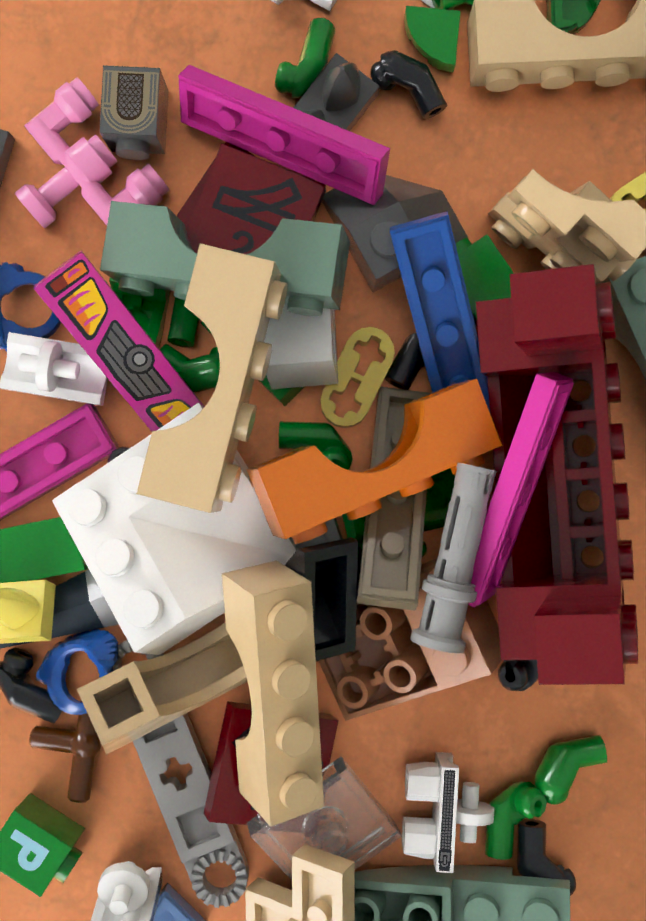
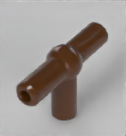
M88 713L78 716L76 731L42 726L33 728L29 738V744L32 748L73 753L67 798L76 803L87 802L91 794L95 757L102 746Z

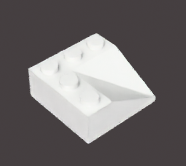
M197 403L158 430L179 426L195 417L204 407ZM149 435L54 498L52 502L134 653L161 655L225 613L222 573L276 560L285 565L298 548L291 537L282 539L272 535L246 469L248 467L237 450L233 465L241 466L239 485L233 502L223 501L221 511L208 513L136 494L151 435Z

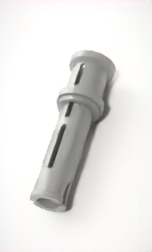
M457 463L454 488L448 506L434 574H428L427 579L423 580L422 590L427 594L420 626L412 630L410 638L412 642L418 645L456 654L464 653L466 642L461 639L468 604L475 602L477 597L476 585L472 584L471 580L486 518L489 496L497 472L463 463Z

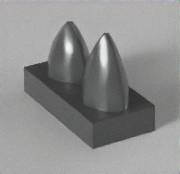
M336 53L293 108L350 131L379 95L380 86L358 70L356 64L348 62Z

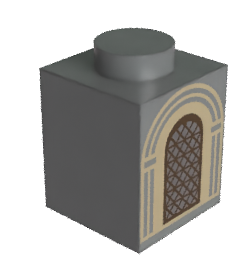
M103 65L100 134L111 152H116V155L129 160H145L150 157V154H165L168 88L160 68Z

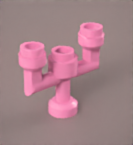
M78 77L70 83L65 82L55 91L54 101L24 125L52 161L65 166L40 188L37 189L34 185L25 184L15 192L17 198L43 228L48 227L56 220V211L53 207L79 185L82 187V197L106 226L111 201L157 205L163 200L162 196L170 191L150 164H147L141 170L137 168L127 176L125 188L112 198L100 183L112 174L110 167L117 163V160L96 134L88 141L82 137L69 147L59 133L69 124L83 123L92 115V111L99 106L94 96Z

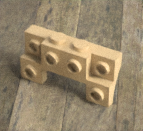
M532 169L512 192H508L488 213L497 221L491 227L492 230L509 246L517 249L522 244L528 250L537 247L543 252L546 257L541 261V264L546 270L594 264L597 281L600 283L608 277L612 281L621 277L646 248V210L635 200L612 201L591 181L568 193L548 182Z

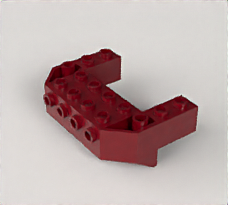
M594 264L509 274L511 298L476 302L481 373L488 377L490 415L502 446L493 449L494 470L497 471L495 488L536 374L556 372L572 378L573 383L585 381L591 386V394L584 401H575L569 395L502 576V583L496 588L501 660H537L539 685L625 684L626 664H638V628L636 604L624 605L623 581L634 580L632 540H620L619 520H629L630 511L627 482L616 483L614 460H625L626 458L622 423L612 424L610 403H621L618 363L607 364L605 340L616 339L610 282L598 283ZM583 435H588L595 441V450L587 457L579 456L574 450L576 439ZM591 490L598 495L600 502L596 510L585 511L580 508L578 497L581 492ZM588 546L598 547L603 552L604 559L602 563L597 566L586 564L582 559L583 549Z

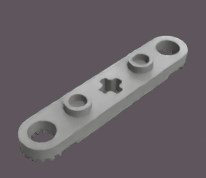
M128 640L123 641L118 646V659L113 666V671L121 668L124 655L133 651ZM162 653L161 655H153V654H145V655H146V658H147V659H153V658L162 656V655H164V654ZM188 713L134 740L133 743L197 898H201L207 906L211 904L215 908H219V906L228 907L231 903L237 902L245 892L249 877V865L233 824L209 822L203 814L212 772ZM176 757L180 765L190 763L192 769L186 776V783L180 784L177 777L167 779L164 772L167 771L171 764L170 758ZM216 861L220 863L226 861L228 866L229 864L232 865L231 868L235 870L237 878L228 887H215L208 882L205 876L206 867H209L211 863H216Z

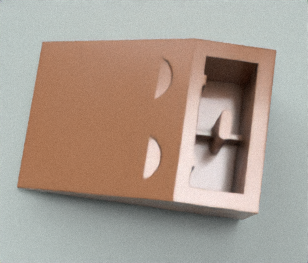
M437 559L421 565L418 606L415 611L358 604L355 651L319 661L345 721L491 675L502 660L499 626L487 600L475 608L468 605L461 639L466 642L464 653L460 654L430 649L418 645L410 639L412 630L420 626L427 593L422 590L423 580L427 579L428 574H434Z

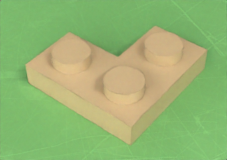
M304 844L292 855V890L259 877L245 889L246 921H355V862Z

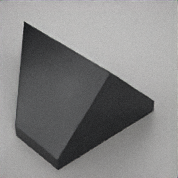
M352 537L299 548L285 564L288 568L311 581L316 661L355 651L356 612L358 608L357 588L361 549L358 546V541Z

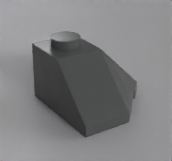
M386 175L383 195L375 205L335 188L325 193L322 200L334 224H342L350 240L349 251L373 293L402 277L390 235V227L447 211L455 244L468 237L443 191Z

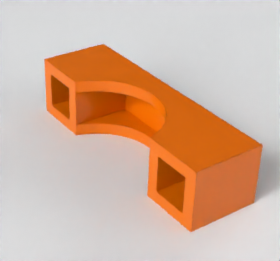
M473 379L452 384L404 404V425L397 445L387 458L370 469L361 472L344 469L330 461L314 445L299 447L246 470L272 535L282 539L292 537L294 544H299L326 533L328 528L325 522L345 513L348 520H355L378 511L382 508L379 499L398 490L401 497H407L434 485L433 475L449 468L452 474L455 475L457 463L479 467L485 463L483 454L502 446L478 380Z

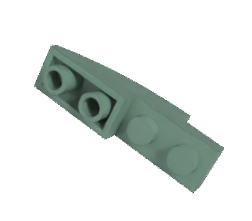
M434 865L400 866L356 871L355 921H570V880L514 876L513 867L487 865H454L453 873L436 872Z

